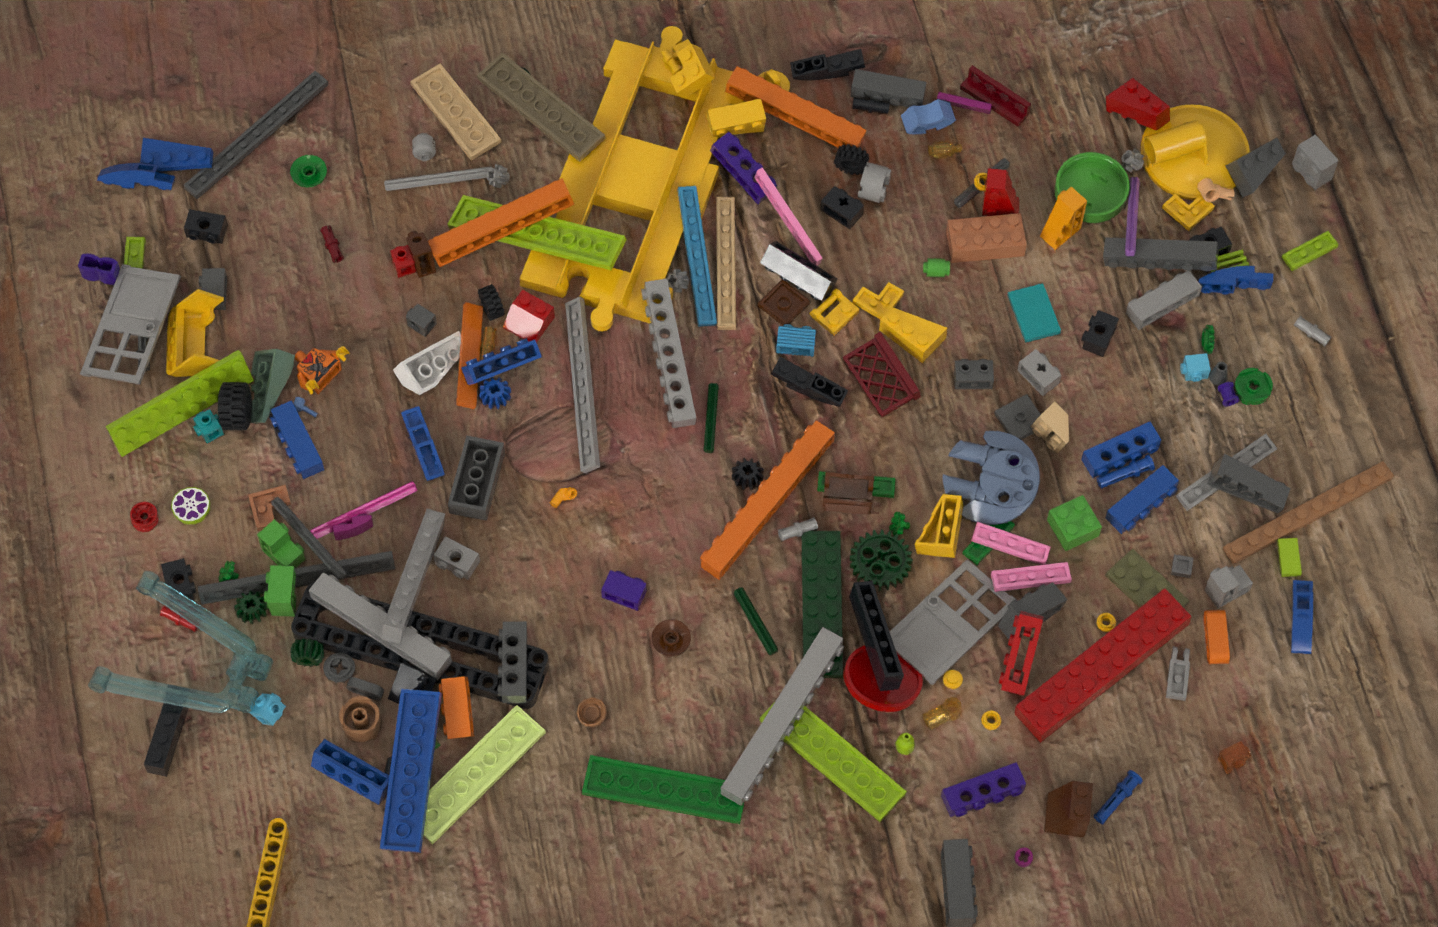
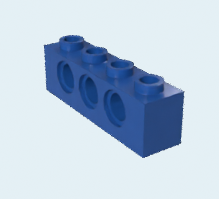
M1147 422L1083 451L1081 460L1092 478L1100 477L1114 468H1122L1129 461L1139 460L1147 453H1155L1160 447L1161 438L1152 423ZM1135 442H1140L1143 445H1137ZM1118 450H1125L1126 453H1121ZM1102 457H1107L1109 460L1105 461Z
M326 739L313 752L311 767L378 805L387 796L388 774Z

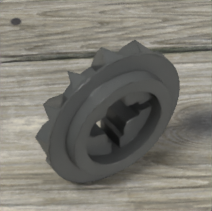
M334 653L324 663V674L328 680L335 683H345L355 672L354 660L348 654ZM342 662L344 670L337 674L335 667H339V664Z

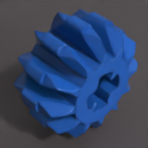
M491 377L490 382L485 380L484 385H481L479 388V398L482 400L483 405H489L490 409L496 406L498 410L500 405L506 407V401L511 399V388L508 387V382H502L500 377L497 380Z

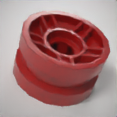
M139 502L130 511L131 522L136 530L149 532L157 526L159 521L158 512L152 503Z

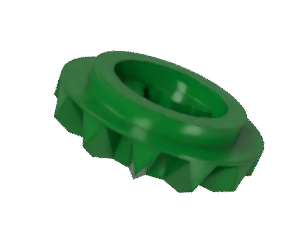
M1206 325L1202 331L1201 346L1207 355L1211 354L1214 349L1215 331L1212 325Z

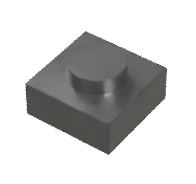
M1174 554L1171 575L1190 578L1193 557Z

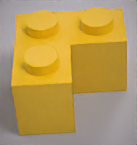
M691 43L677 53L684 69L670 77L677 94L689 97L716 78L702 48Z

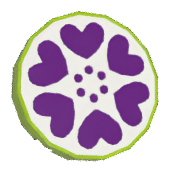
M187 487L175 494L171 509L175 518L187 525L202 522L205 516L209 514L211 503L208 495L203 490L196 487Z

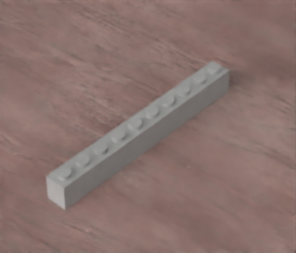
M822 627L721 786V795L742 806L744 801L748 802L750 800L754 785L760 784L764 776L762 774L765 768L769 769L773 763V755L775 752L779 753L784 745L783 739L785 736L789 737L794 729L793 723L796 719L800 720L804 713L803 708L805 704L809 705L814 697V690L816 687L818 689L821 687L824 681V674L831 671L834 665V658L836 656L839 657L843 652L842 637Z

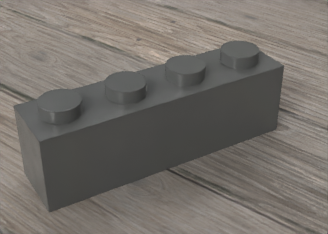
M855 69L851 97L866 100L871 98L874 101L890 103L893 106H922L927 82Z

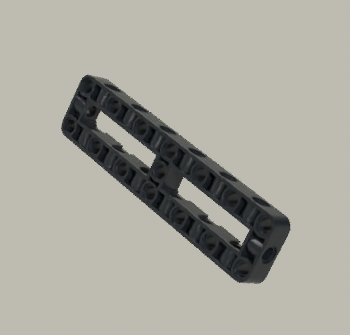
M314 583L307 586L291 625L295 640H302V638L313 641L317 640L318 643L323 644L324 650L333 653H345L353 659L397 672L401 663H404L427 674L415 665H409V661L372 637L318 622L317 619L320 612L328 609L310 597L309 589ZM368 598L371 604L383 607L386 613H388L391 604ZM412 611L407 627H414L419 635L431 638L434 644L436 642L450 646L454 650L471 655L473 653L487 657L488 660L502 663V659H499L497 649L502 647V641H499V636ZM430 626L431 629L426 631L423 630V627ZM300 628H306V631L298 632ZM462 637L469 638L467 641H460ZM337 639H343V642L335 643ZM512 641V642H510L508 645H509V646H515V645H517L518 643L515 642V641ZM527 645V694L531 696L527 699V703L505 704L518 705L522 709H530L535 705L549 668L548 654L545 650ZM374 650L381 651L379 654H372ZM536 659L544 660L542 663L539 664L534 662ZM510 660L508 664L514 665L518 661ZM452 661L439 680L435 682L442 684L441 679L466 676L469 679L471 694L502 702V696H498V684H502V678H498V675ZM448 672H455V673H456V674H455L454 676H452V677L446 676V674H447ZM509 679L507 682L515 683L517 680ZM486 683L493 684L490 688L484 687Z

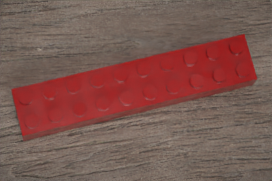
M1164 588L1015 706L1014 714L1041 743L1185 629L1190 623L1191 615Z

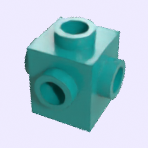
M210 409L198 413L193 418L195 426H193L194 431L198 437L201 435L207 444L224 435L218 415H213Z

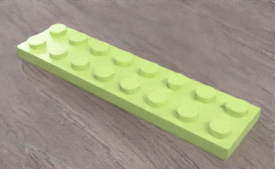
M516 705L429 790L423 836L433 845L546 733L545 729Z

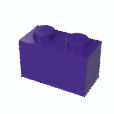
M610 570L601 589V595L604 599L638 611L647 592V585L640 578L635 577L633 579L621 571L615 572Z

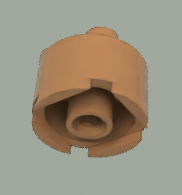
M357 696L349 699L342 706L339 713L343 732L349 740L366 742L378 736L382 725L379 708L368 697Z

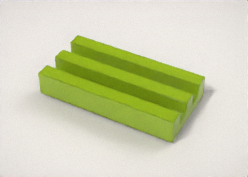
M1243 249L1218 256L1217 269L1242 262V264L1231 267L1249 266L1246 256L1243 255Z

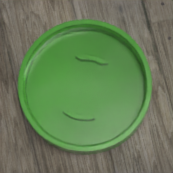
M1096 152L1080 153L1069 158L1060 167L1055 182V197L1057 200L1058 195L1063 190L1066 191L1073 187L1087 200L1083 222H1104L1114 218L1124 208L1129 194V178L1122 165L1112 157Z

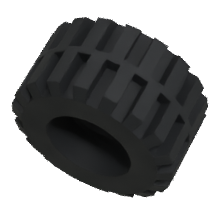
M223 382L218 395V418L222 430H247L252 415L250 387L247 382Z

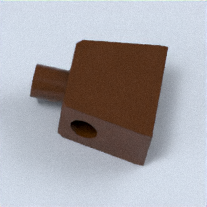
M417 231L410 232L406 242L414 260L418 278L436 273L432 250L425 234L422 232L418 233ZM424 255L425 259L421 261L419 256Z

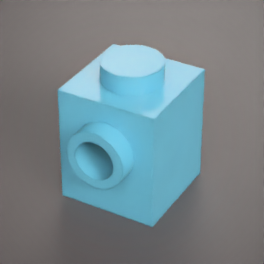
M1207 353L1186 355L1184 357L1183 363L1180 364L1181 374L1185 375L1186 381L1192 380L1197 382L1202 379H1208L1211 369Z

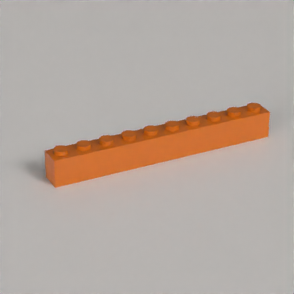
M817 420L813 425L809 424L807 426L804 436L794 442L793 449L784 454L779 466L773 467L770 477L760 483L756 494L752 493L746 506L744 508L741 507L735 515L736 518L726 524L722 535L716 536L712 542V547L702 553L700 557L701 568L718 580L723 577L834 442L835 432Z

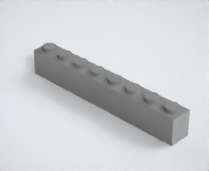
M426 509L383 623L381 635L383 640L398 644L402 641L442 533L445 513Z
M325 573L320 575L309 589L310 597L422 671L436 678V680H439L452 663L450 652L445 647L436 646L431 638L419 635L418 631L412 626L406 627L400 644L381 639L383 623L387 615L386 610L379 605L371 604V601L366 596H359L354 593L353 588L348 585H342L335 576L331 574L328 576Z

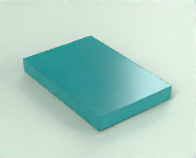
M1043 283L1008 292L1007 296L1025 343L1061 334V328Z

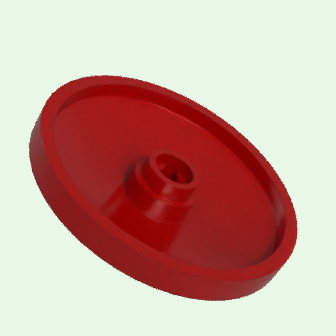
M865 645L856 649L849 656L843 673L844 682L850 694L866 707L882 712H896L911 706L920 694L923 678L922 674L898 655L904 673L899 690L880 691Z

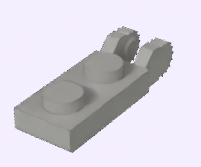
M1173 646L1169 661L1166 698L1185 701L1190 668V649L1185 648L1183 660H1176L1178 647Z

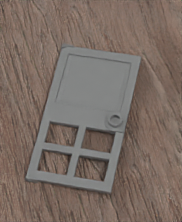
M122 264L80 375L140 385L181 276ZM105 331L123 333L118 349L99 346ZM130 335L149 338L144 353L125 350ZM97 352L115 355L110 371L91 368ZM122 357L141 360L136 375L117 372Z
M967 559L890 631L896 652L922 674L927 682L934 685L942 675L1003 618L1008 610L1007 606L1016 598L1012 595L1010 596L1005 591L995 592L992 580ZM966 570L984 584L973 596L956 582ZM949 586L967 600L956 612L938 597ZM988 590H991L1006 603L996 615L978 601ZM972 605L989 619L979 631L961 617Z

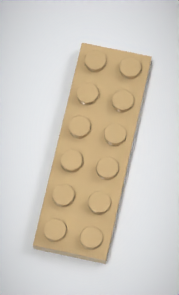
M441 63L410 81L414 90L471 161L501 143V138Z

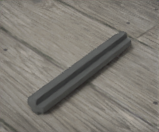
M1002 158L991 169L1006 170L1010 166V162L1006 158ZM980 180V183L982 185H985V182L983 180ZM973 183L954 199V204L961 208L977 195L980 190Z

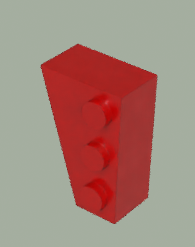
M1134 78L1106 96L1107 112H1116L1125 119L1129 117L1136 120V123L1156 131L1170 122V106Z
M988 168L983 195L982 216L1018 214L1020 200L1016 196L1015 188L1012 187V181L1007 170Z

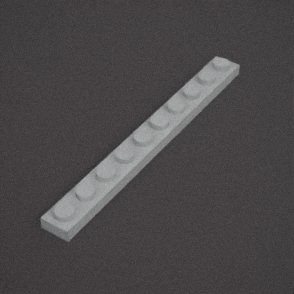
M577 297L565 303L580 471L588 473L600 468L585 302L583 298Z

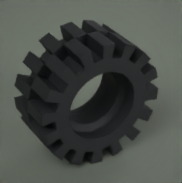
M847 144V146L842 145L837 150L834 164H836V168H839L840 171L844 170L846 174L848 172L850 175H854V173L856 175H859V173L863 174L864 168L869 161V154L866 153L867 151L862 150L861 147L856 148V145H853V147L850 144Z
M491 284L478 289L479 299L488 319L492 321L504 316L503 305L494 285Z

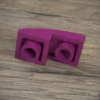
M359 514L352 517L353 524L340 523L334 525L335 540L351 538L372 528V515Z

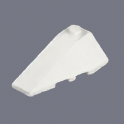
M457 331L400 362L393 371L401 384L418 395H422L434 388L460 358L461 333Z

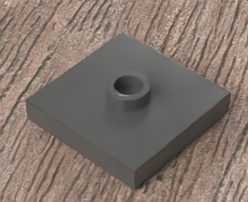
M1027 394L994 412L1005 431L1020 440L1034 433L1031 425L1041 415Z

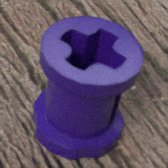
M1233 382L1222 383L1217 387L1218 392L1221 393L1223 398V406H1232L1239 402V397L1235 395L1233 389Z

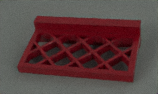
M881 332L875 334L874 339L842 357L881 418L912 399L915 401L921 397L920 390ZM874 345L877 349L876 356L867 355V349ZM854 356L862 357L859 366L851 364L849 359ZM864 358L874 360L872 368L863 367ZM877 361L887 364L885 371L875 369ZM861 370L871 372L869 380L860 378ZM874 373L884 374L882 383L872 381ZM887 375L896 378L895 385L885 384ZM871 385L881 387L879 395L870 393ZM884 387L894 389L892 398L882 396ZM896 391H905L907 397L902 400L896 399ZM880 400L891 401L890 406L882 411L879 407Z

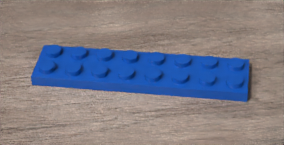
M401 689L380 842L381 850L421 853L441 692Z

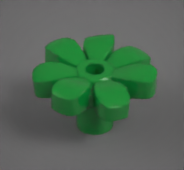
M895 512L894 517L891 519L893 524L889 525V530L893 531V536L896 534L898 536L902 535L903 529L908 530L910 528V523L904 521L905 514L901 512Z
M227 561L224 568L221 567L218 577L219 582L238 579L239 574L234 572V561Z

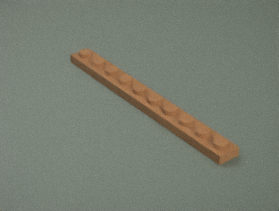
M1382 461L1225 545L1222 550L1234 565L1277 542L1278 539L1294 533L1392 480L1394 475L1385 462Z

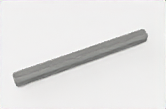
M492 167L385 180L384 185L386 191L482 179L487 178V172Z

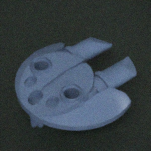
M985 431L983 436L987 443L985 446L960 440L948 455L949 457L978 463L980 466H983L980 481L975 480L973 482L943 474V485L946 494L962 496L963 499L970 500V503L963 507V517L975 523L998 525L1016 519L1030 507L1039 489L1040 471L1033 452L1022 440L1001 431ZM1018 459L1020 462L1018 465L1012 466L1010 461ZM1003 495H1008L1009 500L1007 502H1001L999 500L1000 497Z

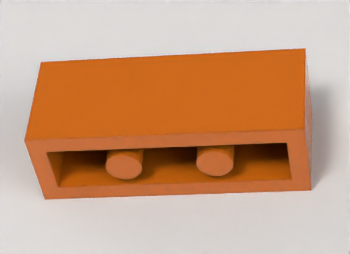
M468 677L441 679L442 684H439V692L442 693L444 704H441V712L446 720V723L443 724L444 735H447V739L474 737Z

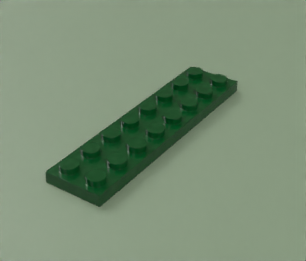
M807 531L801 536L803 657L822 627L842 637L840 531ZM843 652L839 657L836 656L834 658V665L829 673L826 672L823 678H843Z

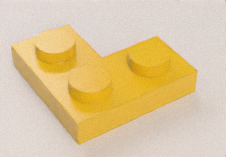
M1174 194L1163 204L1162 209L1185 229L1190 231L1212 212L1215 206L1211 202H1206L1202 195L1188 205L1178 195Z
M890 282L887 283L879 295L862 287L853 299V304L881 319L892 307L895 308L903 297L904 290Z

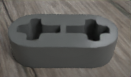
M350 677L346 686L353 693L377 701L381 700L385 691L376 684L355 677Z

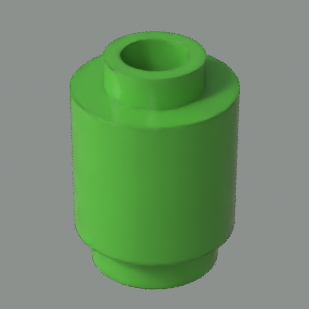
M927 258V262H923V273H926L927 277L949 276L950 261H945V259Z

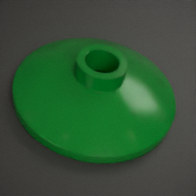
M304 155L293 162L290 168V175L297 185L306 188L314 187L322 183L326 178L327 167L325 162L318 156Z

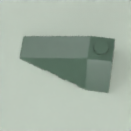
M279 349L255 351L251 375L254 376V384L251 385V391L254 392L251 423L266 422L271 409L274 407L292 373L295 355Z

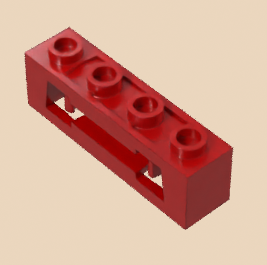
M1020 611L1019 616L1015 615L1013 627H1016L1015 635H1010L1008 646L1012 647L1010 654L1006 653L1003 665H1007L1005 673L1001 672L999 684H1002L1001 690L1024 696L1044 616ZM1021 627H1025L1023 636L1030 637L1032 628H1035L1034 636L1030 637L1022 669L1024 672L1023 680L1020 681L1021 670L1015 669L1013 677H1010V671L1014 669L1022 637L1020 634Z

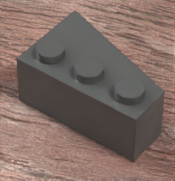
M1053 582L1048 585L1043 584L1035 592L1025 594L1019 601L1017 599L1013 600L1007 606L1008 610L998 627L1010 639L1011 634L1015 635L1016 627H1013L1015 615L1019 616L1020 611L1044 616V622L1059 612L1068 599ZM1021 627L1020 633L1024 631L1025 627Z

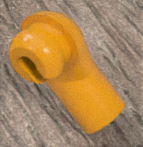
M571 487L561 488L549 503L554 508H558L562 501L572 500L577 497L578 492L575 488Z

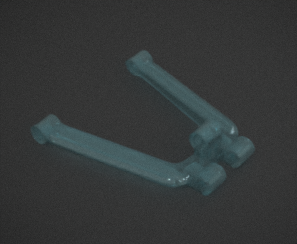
M144 571L135 589L143 595L156 599L236 653L226 671L230 680L222 692L210 693L119 675L105 667L98 666L88 683V687L97 693L107 691L210 713H222L230 708L250 713L259 693L251 687H244L247 676L259 681L266 680L273 665V660L266 655L257 654L255 643L246 634L166 583L159 581L160 578L157 574L151 571Z

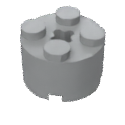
M867 162L860 183L862 188L858 192V198L884 203L887 188L885 185L890 183L891 169Z

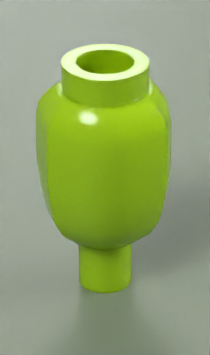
M902 733L895 742V747L900 754L909 755L914 751V738L909 733Z

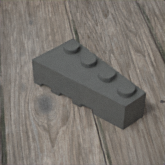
M1226 454L1214 464L1207 483L1211 487L1277 514L1284 509L1291 489L1284 483L1276 481Z

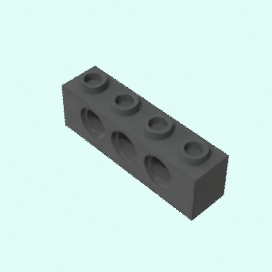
M527 621L503 622V629H499V641H502V647H499L498 655L499 659H502V666H498V678H502V684H498V696H502L503 703H527ZM512 641H515V642L518 643V644L515 645V646H509V645H508V644H509L510 642H512ZM510 660L518 661L514 665L508 664ZM511 678L517 679L515 683L507 682Z

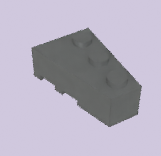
M1278 138L1225 165L1242 198L1254 193L1286 154Z

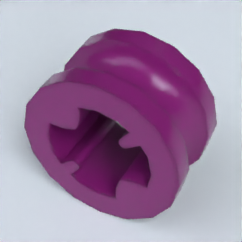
M1028 848L1018 849L1014 857L1015 863L1020 867L1029 866L1033 860L1031 850ZM1020 853L1028 855L1027 862L1019 860Z

